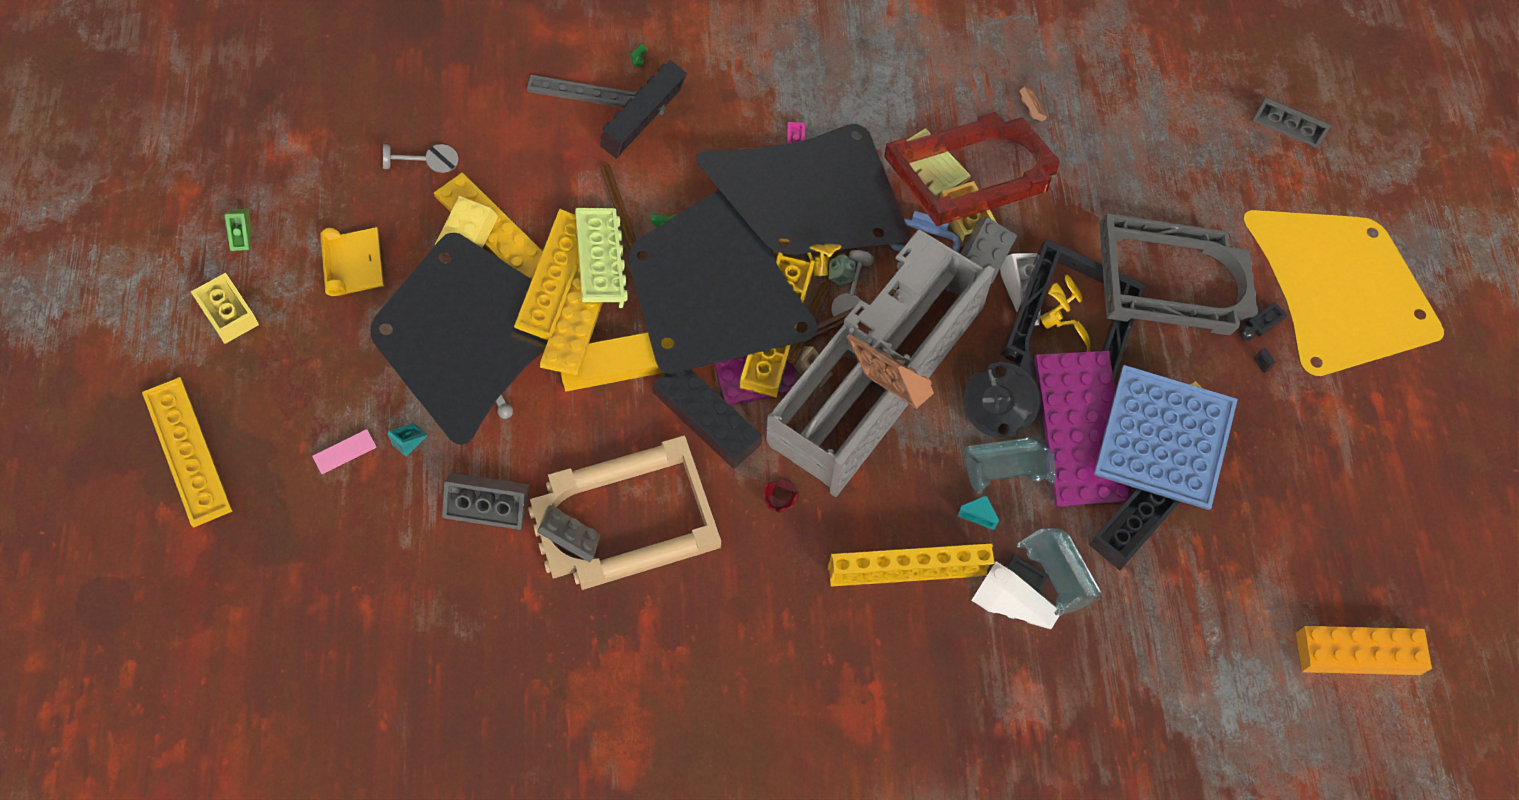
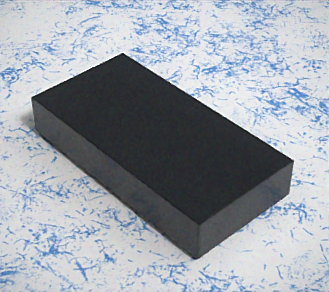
M1015 555L1007 566V569L1014 572L1038 593H1040L1049 577L1048 574Z

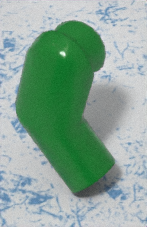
M640 44L631 54L632 63L636 67H641L644 63L642 55L647 49L643 44Z
M654 213L651 215L650 220L652 224L659 227L676 215L672 214L664 217Z

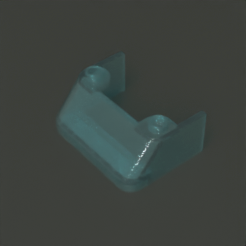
M1025 438L963 448L970 485L978 494L983 493L982 489H985L990 484V480L1026 476L1031 481H1041L1042 478H1046L1051 484L1055 483L1054 453L1038 439Z
M1041 528L1017 543L1018 548H1027L1028 557L1031 560L1041 562L1044 570L1049 575V579L1059 595L1056 597L1057 602L1055 605L1058 610L1054 611L1055 615H1068L1102 599V594L1071 538L1063 529Z

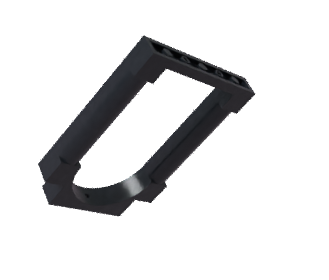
M1048 239L1039 247L1033 263L1034 268L1021 304L1000 353L1006 359L1017 362L1016 365L1029 372L1036 382V368L1030 357L1029 340L1057 262L1104 284L1102 264ZM1119 273L1120 294L1142 297L1145 285ZM1132 318L1128 321L1112 319L1102 351H1109L1113 380H1115L1134 322Z

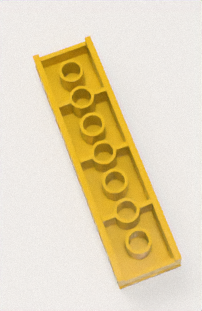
M779 252L776 263L790 287L804 303L814 271L815 261L809 263L782 256L783 253ZM792 344L748 355L740 379V388L777 398L787 363V356Z
M648 333L589 343L579 374L573 375L561 372L566 392L665 372L658 368ZM664 338L661 345L665 349H670L673 347L674 341L671 338Z
M978 544L831 554L828 564L831 586L987 576L989 565L994 564L993 545Z

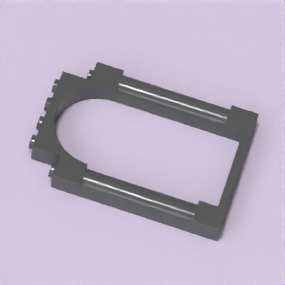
M1106 214L1099 222L1107 319L1128 321L1130 318L1205 328L1210 329V333L1231 335L1239 328L1240 321L1248 322L1258 314L1250 251L1229 247L1228 232ZM1125 238L1200 249L1202 254L1216 258L1232 273L1238 288L1236 304L1228 308H1214L1120 294L1116 241H1121Z

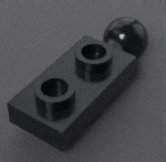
M1273 303L1247 322L1248 326L1240 330V337L1246 341L1253 339L1255 333L1260 337L1283 321L1288 315L1276 303Z

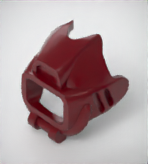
M782 478L780 481H767L763 492V499L767 508L779 513L792 508L799 499V493L794 488L795 484L792 482L788 483ZM779 487L791 492L790 501L787 502L772 495L774 488Z

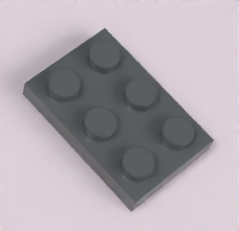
M550 505L546 508L537 533L588 562H591L594 558L600 539V534L594 529L588 528L577 519L569 517L562 513L560 509Z

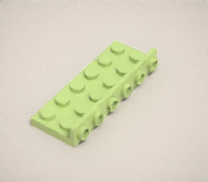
M576 208L575 217L582 302H618L619 308H623L624 301H627V290H624L626 275H622V271H624V260H621L623 245H619V241H621V230H618V227H620V216H617L616 209Z

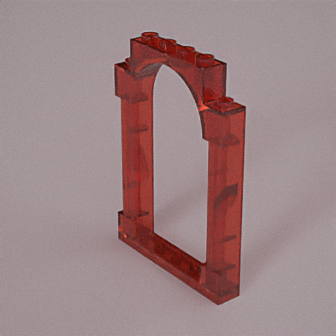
M996 112L979 116L977 121L910 141L903 138L886 143L884 158L936 226L1047 192L1052 179L1051 176L1057 174L1060 163L1058 157L1055 156L1023 117L1004 122ZM991 139L1008 140L1023 146L1034 156L1037 163L1032 169L1024 172L1023 177L955 198L945 196L939 199L935 198L909 164Z

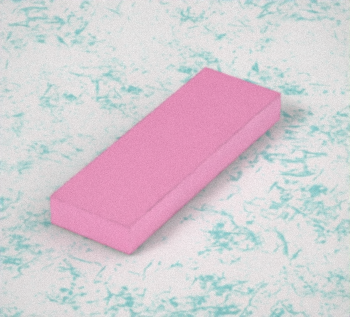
M366 429L312 457L321 474H324L377 447Z

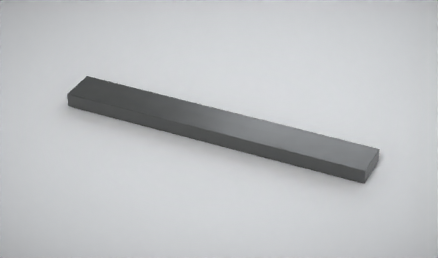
M530 75L527 85V92L620 108H625L626 102L630 98L634 99L636 97V92ZM663 105L662 108L659 109L661 110L659 114L664 115L665 107Z

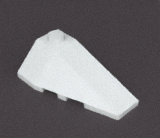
M1037 253L1010 254L1006 256L1000 268L1001 278L1016 312H1018L1033 271V263ZM1040 312L1034 326L1040 323Z
M998 562L994 564L971 600L988 612H997L1007 615L1009 618H1018L1027 621V623L1048 629L1053 627L1061 614V611L1031 586Z

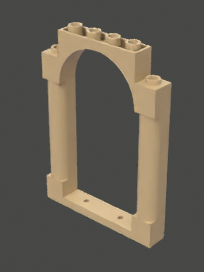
M685 436L664 441L658 447L572 471L570 468L549 474V482L546 483L549 494L530 499L531 506L528 507L531 519L535 518L537 523L533 525L536 537L540 536L542 540L541 543H538L541 554H546L547 561H544L547 573L551 572L553 579L573 573L576 585L580 584L582 590L721 548V539ZM680 463L684 464L705 525L704 527L692 530V533L604 560H599V558L592 559L591 562L572 558L564 554L550 539L537 533L548 505L556 508L563 500L574 494Z

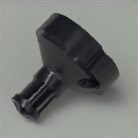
M999 362L989 364L987 371L983 373L976 372L969 380L964 392V408L970 422L982 433L997 438L1012 437L1017 434L1018 429H1028L1036 420L1041 407L1040 389L1035 379L1025 369L1011 363ZM999 366H1003L1006 369V373L1002 377L996 374V369ZM1003 423L1009 427V432L1005 435L999 432V427Z

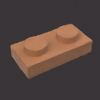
M1023 87L1019 92L1022 95V102L1029 108V115L1033 119L1044 121L1047 116L1032 90Z

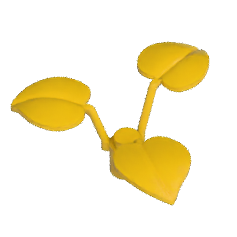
M780 238L778 240L783 242H790L787 238ZM824 244L809 246V249L820 252V256H815V260H813L811 253H807L810 263L815 261L814 276L828 275L829 258L836 250L841 248V245Z
M1066 274L1065 282L1072 292L1071 297L1066 300V296L1059 284L1054 283L1048 294L1055 297L1060 302V305L1041 315L1040 318L1047 329L1054 325L1060 327L1073 324L1085 342L1087 352H1090V338L1082 324L1075 320L1061 322L1063 316L1060 309L1064 307L1069 312L1070 306L1068 303L1075 297L1079 303L1082 301L1079 288L1071 277Z

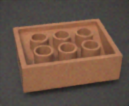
M851 334L847 335L866 377L916 409L934 394L931 387L932 383L927 376H921L914 368H908L901 360L892 358L888 352H882Z

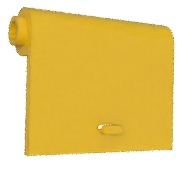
M377 227L342 235L334 228H326L320 233L325 293L327 295L339 296L384 286Z

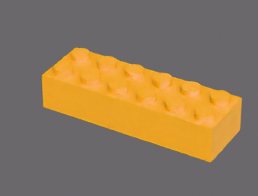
M1304 626L1296 632L1302 672L1422 675L1432 669L1425 629Z

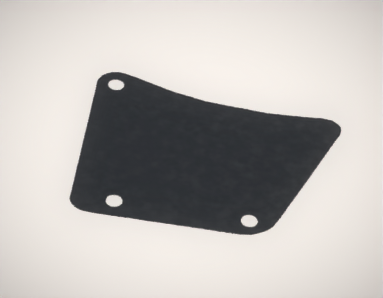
M845 125L817 137L791 144L741 150H705L696 155L698 165L760 239L774 251L783 254H802L818 252L809 249V246L839 244L841 248L838 250L897 244L905 242L909 238V230L870 132L861 125ZM858 131L862 134V138L859 140L854 139L851 133ZM873 229H882L884 236L881 238L874 236ZM780 238H787L790 241V246L782 247L779 245L778 240Z
M717 190L644 235L633 244L630 250L629 265L658 368L665 373L673 374L807 341L814 337L818 327L815 318L788 284L775 261L771 248L760 239L720 190ZM639 251H647L649 258L645 261H640L637 258ZM798 322H805L808 325V329L804 333H799L796 331L795 325ZM664 338L673 339V347L670 349L663 348L661 345Z
M459 233L445 234L375 316L371 323L370 332L376 347L446 436L453 443L462 445L468 443L475 436L495 401L520 372L545 351L548 340L514 328L532 279ZM441 253H448L451 255L452 260L450 263H442L439 260V255ZM380 325H391L393 328L392 333L389 335L382 334L379 330Z

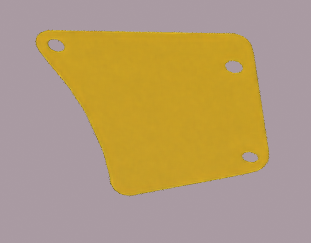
M1251 210L1245 213V224L1267 257L1286 297L1294 323L1300 362L1303 368L1310 374L1315 376L1327 375L1437 342L1443 338L1444 329L1388 232L1377 222L1368 218L1260 210ZM1369 228H1375L1379 234L1376 238H1372L1367 234ZM1416 309L1423 310L1426 313L1425 319L1420 320L1416 318L1414 311ZM1319 357L1323 362L1320 368L1312 366L1311 358Z

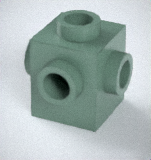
M844 254L829 260V280L839 286L855 281V261Z

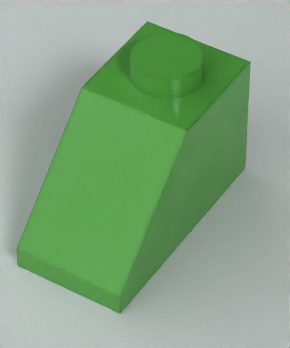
M230 209L225 214L230 251L249 250L251 240L249 209Z

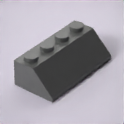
M1264 96L1253 118V121L1316 148L1331 128L1329 122Z
M450 473L444 483L442 518L521 530L528 503L529 484Z

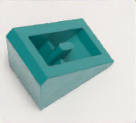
M414 423L390 430L387 434L392 446L406 457L427 437V434Z
M987 496L962 505L957 515L960 518L995 530L999 522Z

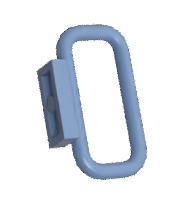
M918 211L914 212L912 220L904 218L908 227L951 239L954 242L952 249L959 253L961 241L957 234L947 231L949 226L948 220ZM889 244L893 250L898 252L904 247L900 244Z

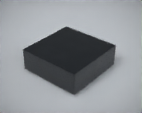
M1266 347L1261 349L1254 357V360L1264 373L1270 371L1276 363Z

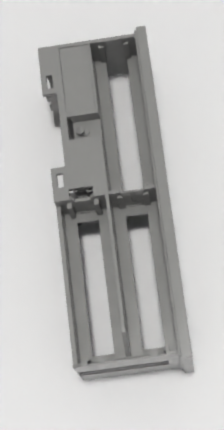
M920 229L917 230L895 259L900 262L897 264L899 271L896 272L895 276L871 305L866 304L862 300L857 303L844 319L842 328L773 412L767 416L766 442L768 445L830 487V494L834 497L839 495L908 406L907 402L886 389L835 455L832 449L828 450V453L821 449V444L872 382L870 378L866 377L858 362L801 434L787 426L843 355L858 361L847 335L851 334L882 352H888L895 360H901L908 368L912 367L921 376L925 375L929 378L981 312L986 301L995 269L989 265L982 268ZM909 250L910 254L906 258L903 257L906 251ZM892 289L896 290L893 296L888 294ZM945 289L948 292L959 295L958 299L911 358L908 354L903 357L895 352ZM860 308H863L864 310L860 313V315H856L857 311ZM859 321L872 329L868 335L858 329L859 326L857 324Z

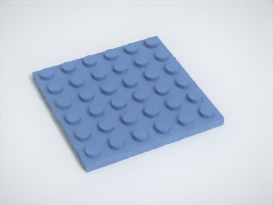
M1123 365L1094 475L1210 510L1238 399Z

